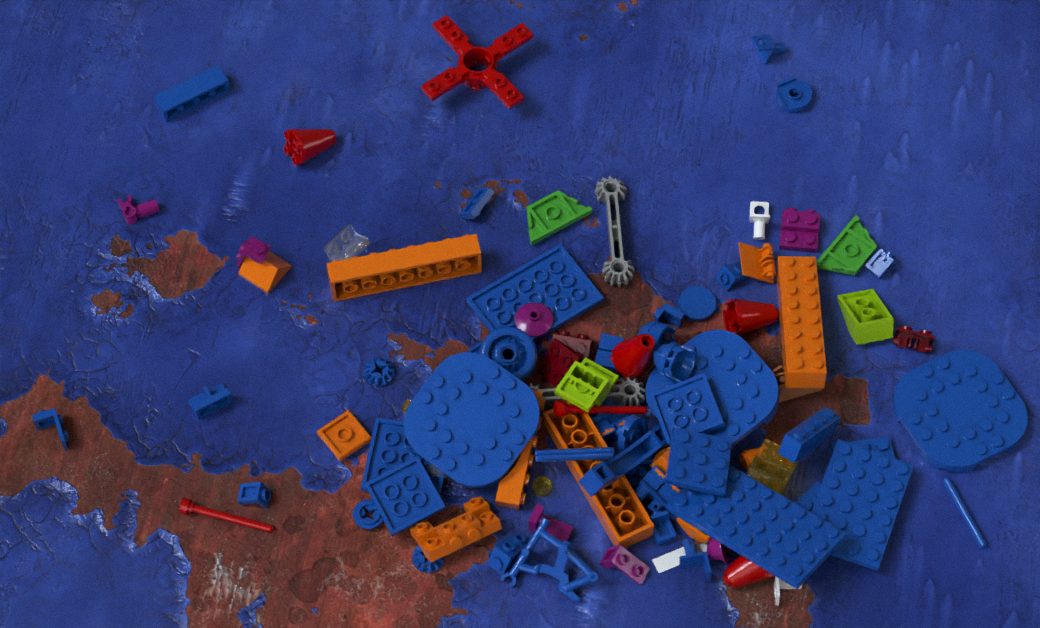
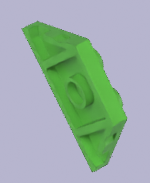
M559 190L527 206L530 244L534 245L592 214L593 209L590 206L585 207L579 204L578 200L566 196V194Z
M857 215L854 216L816 261L817 269L855 276L876 251L877 245L869 237L866 228L862 227Z

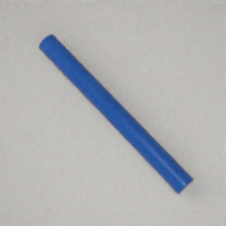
M949 477L943 479L942 481L980 549L987 547L984 537Z

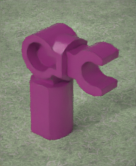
M127 195L128 201L122 202L118 198V204L128 224L136 223L139 217L143 218L160 212L155 199L137 205L138 207L135 208L130 195Z

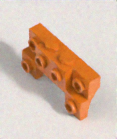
M481 496L472 498L464 503L463 507L466 513L433 527L426 521L410 529L411 536L416 540L425 557L430 562H434L502 529L500 519L490 510L489 504Z

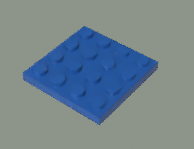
M383 418L375 419L361 483L362 492H368L364 483L416 456L419 457L440 497L445 474L421 458L413 450L406 438L403 421Z

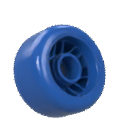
M501 327L495 329L485 337L480 346L479 354L490 358L523 382H526L536 369L538 357L536 345L533 339L519 328ZM506 351H510L514 354V357L506 360L503 358V354Z

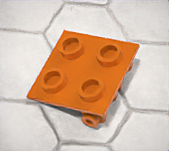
M739 242L742 275L773 284L776 271L771 244L765 243L762 248Z

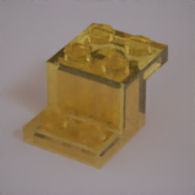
M765 439L749 466L747 475L784 496L789 487L792 474L800 460L796 463L791 462L778 453L780 445Z

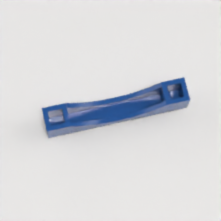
M659 424L613 458L602 461L592 467L578 482L592 497L659 453L667 445L661 425Z

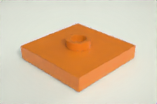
M349 410L317 430V435L339 462L371 442L372 438Z

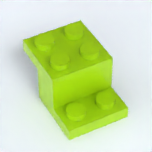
M585 357L581 363L575 360L556 387L554 394L589 413L594 405L600 406L618 381L619 375Z

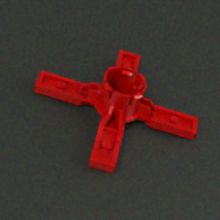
M447 15L432 24L433 29L459 56L456 68L450 67L421 85V90L432 102L461 83H464L469 88H471L472 83V90L474 91L480 90V84L481 90L488 87L509 110L524 101V96L502 73L496 71L497 61L533 39V33L523 23L495 39L488 48L474 47L463 31ZM475 60L476 65L484 66L485 61V67H487L483 71H472L469 68L475 65Z

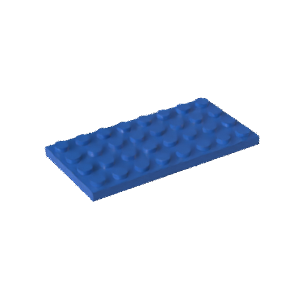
M731 465L728 468L726 492L723 497L682 488L666 504V510L796 589L846 539L844 531Z

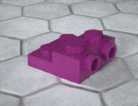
M792 207L783 210L779 249L817 253L820 213H816L812 209L801 212Z

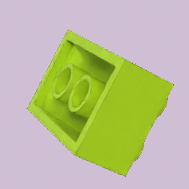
M874 289L837 295L849 334L856 345L893 338L894 318Z

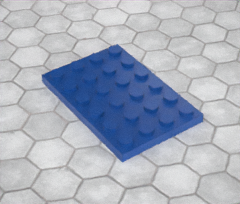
M559 244L467 297L466 302L489 332L501 327H516V312L527 303L545 305L552 312L553 325L546 334L539 337H531L536 342L604 302V297L562 244ZM510 351L505 352L508 357L514 355Z
M837 439L811 513L846 533V539L831 554L832 556L878 571L914 465Z

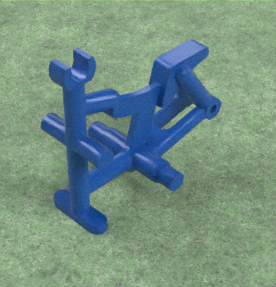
M543 517L525 548L521 550V554L509 573L506 572L502 575L501 580L504 581L507 576H511L512 583L510 586L513 587L517 583L516 576L520 570L533 575H538L539 572L546 573L560 580L559 591L575 601H580L582 598L573 590L590 582L597 581L599 574L573 550L570 542H562L545 531L551 524V521ZM540 538L558 548L559 553L554 567L545 564L532 566L525 563L527 558L532 555V551ZM569 558L585 576L569 582V575L564 572L567 559Z

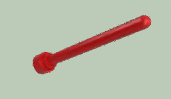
M564 401L554 402L555 417H563L568 413H588L575 405H568ZM594 405L589 413L646 414L648 409L645 406Z
M183 497L180 504L179 513L188 515L194 512L269 533L274 530L271 524L195 505L192 499Z

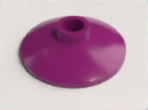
M527 303L516 312L515 325L517 328L525 331L530 337H539L551 329L553 315L550 309L543 304Z

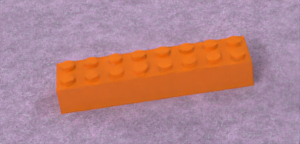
M466 234L458 238H446L442 241L427 242L417 246L410 245L406 248L390 249L386 252L371 253L361 257L354 256L350 259L334 260L326 263L333 302L482 273L481 250L477 234Z
M778 256L776 280L785 388H825L827 369L816 257Z
M554 408L543 413V425L557 449L608 447L588 413H568L563 417H555ZM609 459L565 461L614 546L621 545L624 548H628L653 536L654 524L625 475L592 497L578 482L592 467Z

